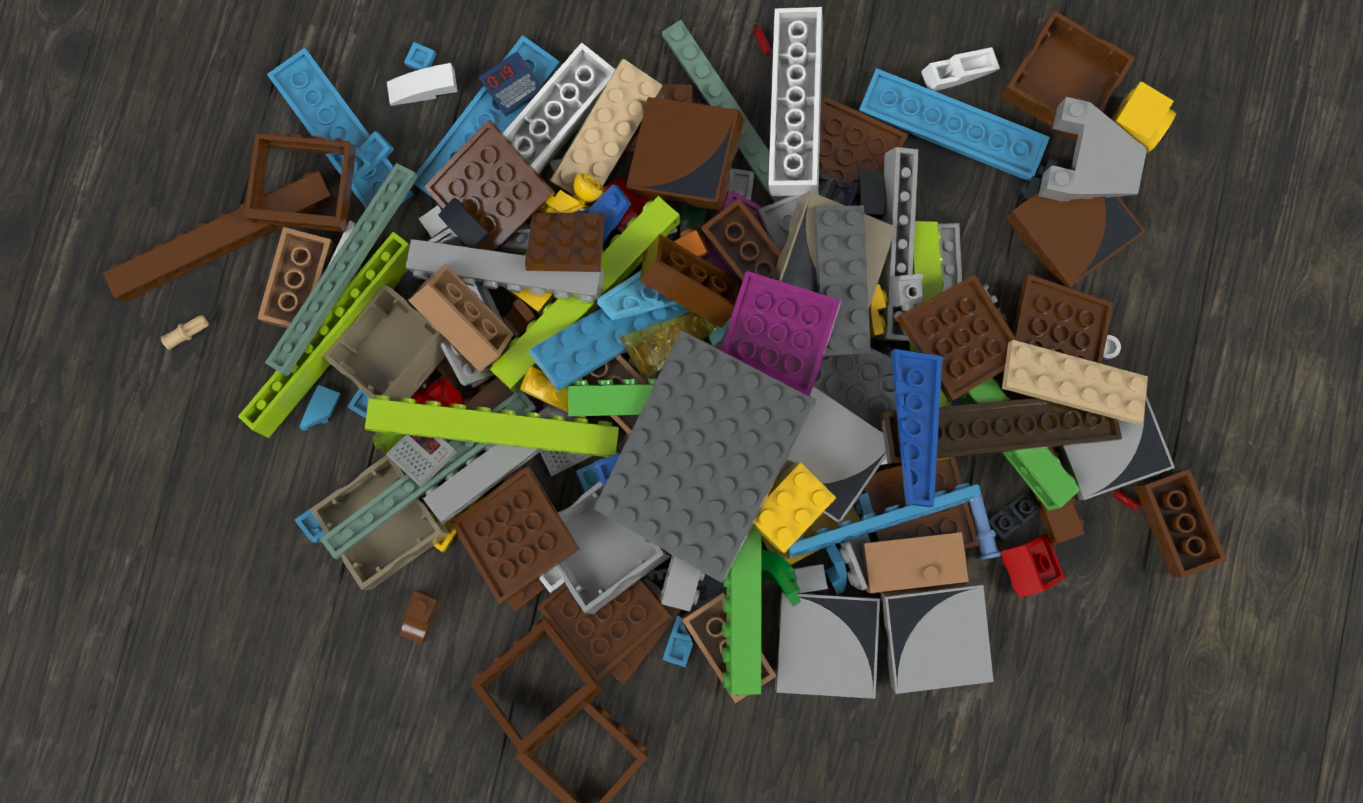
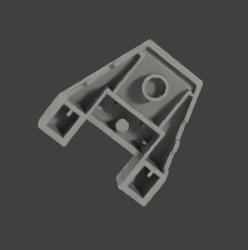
M1066 97L1057 107L1053 129L1078 134L1071 170L1051 165L1043 173L1039 196L1058 201H1070L1071 199L1137 195L1147 148L1092 103Z

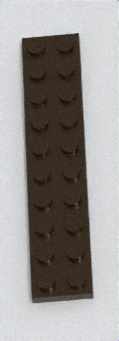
M1040 398L939 407L937 459L1121 440L1122 436L1118 419ZM897 411L883 412L880 416L887 463H900L901 452Z

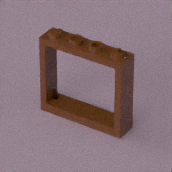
M271 131L265 134L255 133L244 218L256 224L346 232L356 158L355 147L349 141H343L341 138L329 141L320 136H312L309 139L303 138L298 134L279 136L278 133ZM269 148L344 155L336 217L261 209Z
M546 619L536 622L531 627L532 631L525 637L522 636L515 640L512 644L513 647L509 651L498 655L494 659V664L488 669L481 670L475 676L476 679L471 683V686L515 747L524 755H530L604 690ZM548 634L585 682V685L527 736L522 738L488 692L486 686Z
M576 688L575 691L567 698V700H568L573 694H575L579 689ZM591 700L583 709L636 757L632 764L597 802L609 803L648 759V753L646 752L647 748L639 739L634 741L628 735L630 731L622 723L616 724L610 719L612 715L602 705L598 707ZM519 752L515 758L562 803H585L533 753L524 755Z

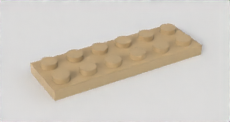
M623 58L549 181L572 196L575 194L573 182L577 173H587L597 179L603 186L642 121L647 98H655L662 85Z
M1012 340L1008 342L1002 389L1138 425L1143 423L1148 376Z

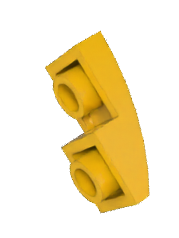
M880 284L876 286L869 307L870 339L881 336L884 333L883 329H885L884 318L878 312L886 308L888 299L885 290H881Z

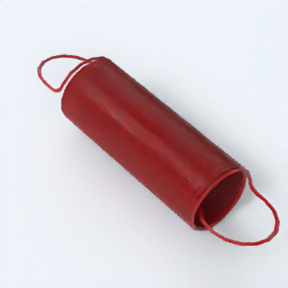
M758 28L753 32L766 56V53L770 52L772 48L762 28Z
M1119 489L1114 491L1113 497L1133 510H1137V507L1140 506V502Z

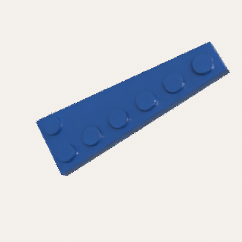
M895 349L891 351L905 504L933 507L942 356Z

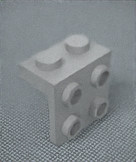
M448 340L441 343V348L462 385L471 384L474 388L494 376V373L490 370L492 363L479 372Z
M868 534L839 543L841 548L838 549L850 570L846 573L851 586L854 585V587L860 590L867 589L860 543L870 542Z

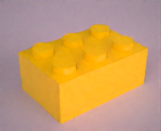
M793 462L775 481L753 526L777 550L785 553L836 497L801 462Z

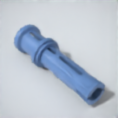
M980 494L968 503L977 533L976 539L979 541L981 552L979 558L980 560L1001 556V552L997 550L994 538L996 533L990 528L982 495Z

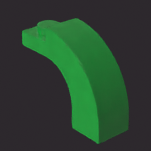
M761 550V580H769L777 584L793 607L799 604L801 600L798 592L801 590L795 581L797 576L792 566L780 555L771 551Z

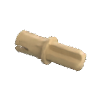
M203 315L198 316L186 324L180 323L175 330L163 335L161 341L170 350L185 340H191L192 335L208 327L209 323Z

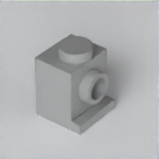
M922 274L890 278L893 307L902 306L903 311L910 310L916 307V304L923 303Z

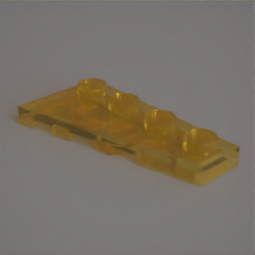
M691 312L620 336L619 338L642 379H647L663 368L681 330L702 340L718 328L715 324L707 322L705 318Z

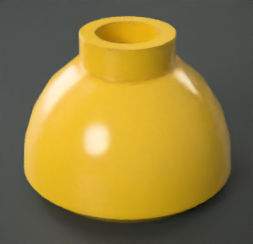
M584 172L577 173L573 182L575 194L573 198L580 202V204L585 205L586 202L596 201L605 193L602 184L593 176Z

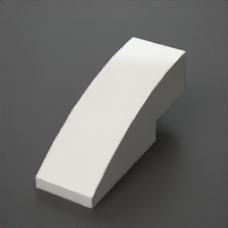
M991 47L957 54L949 60L930 63L921 72L927 88L938 91L998 71L1000 67Z
M451 63L420 69L387 82L391 106L436 99V95L458 92L455 71Z

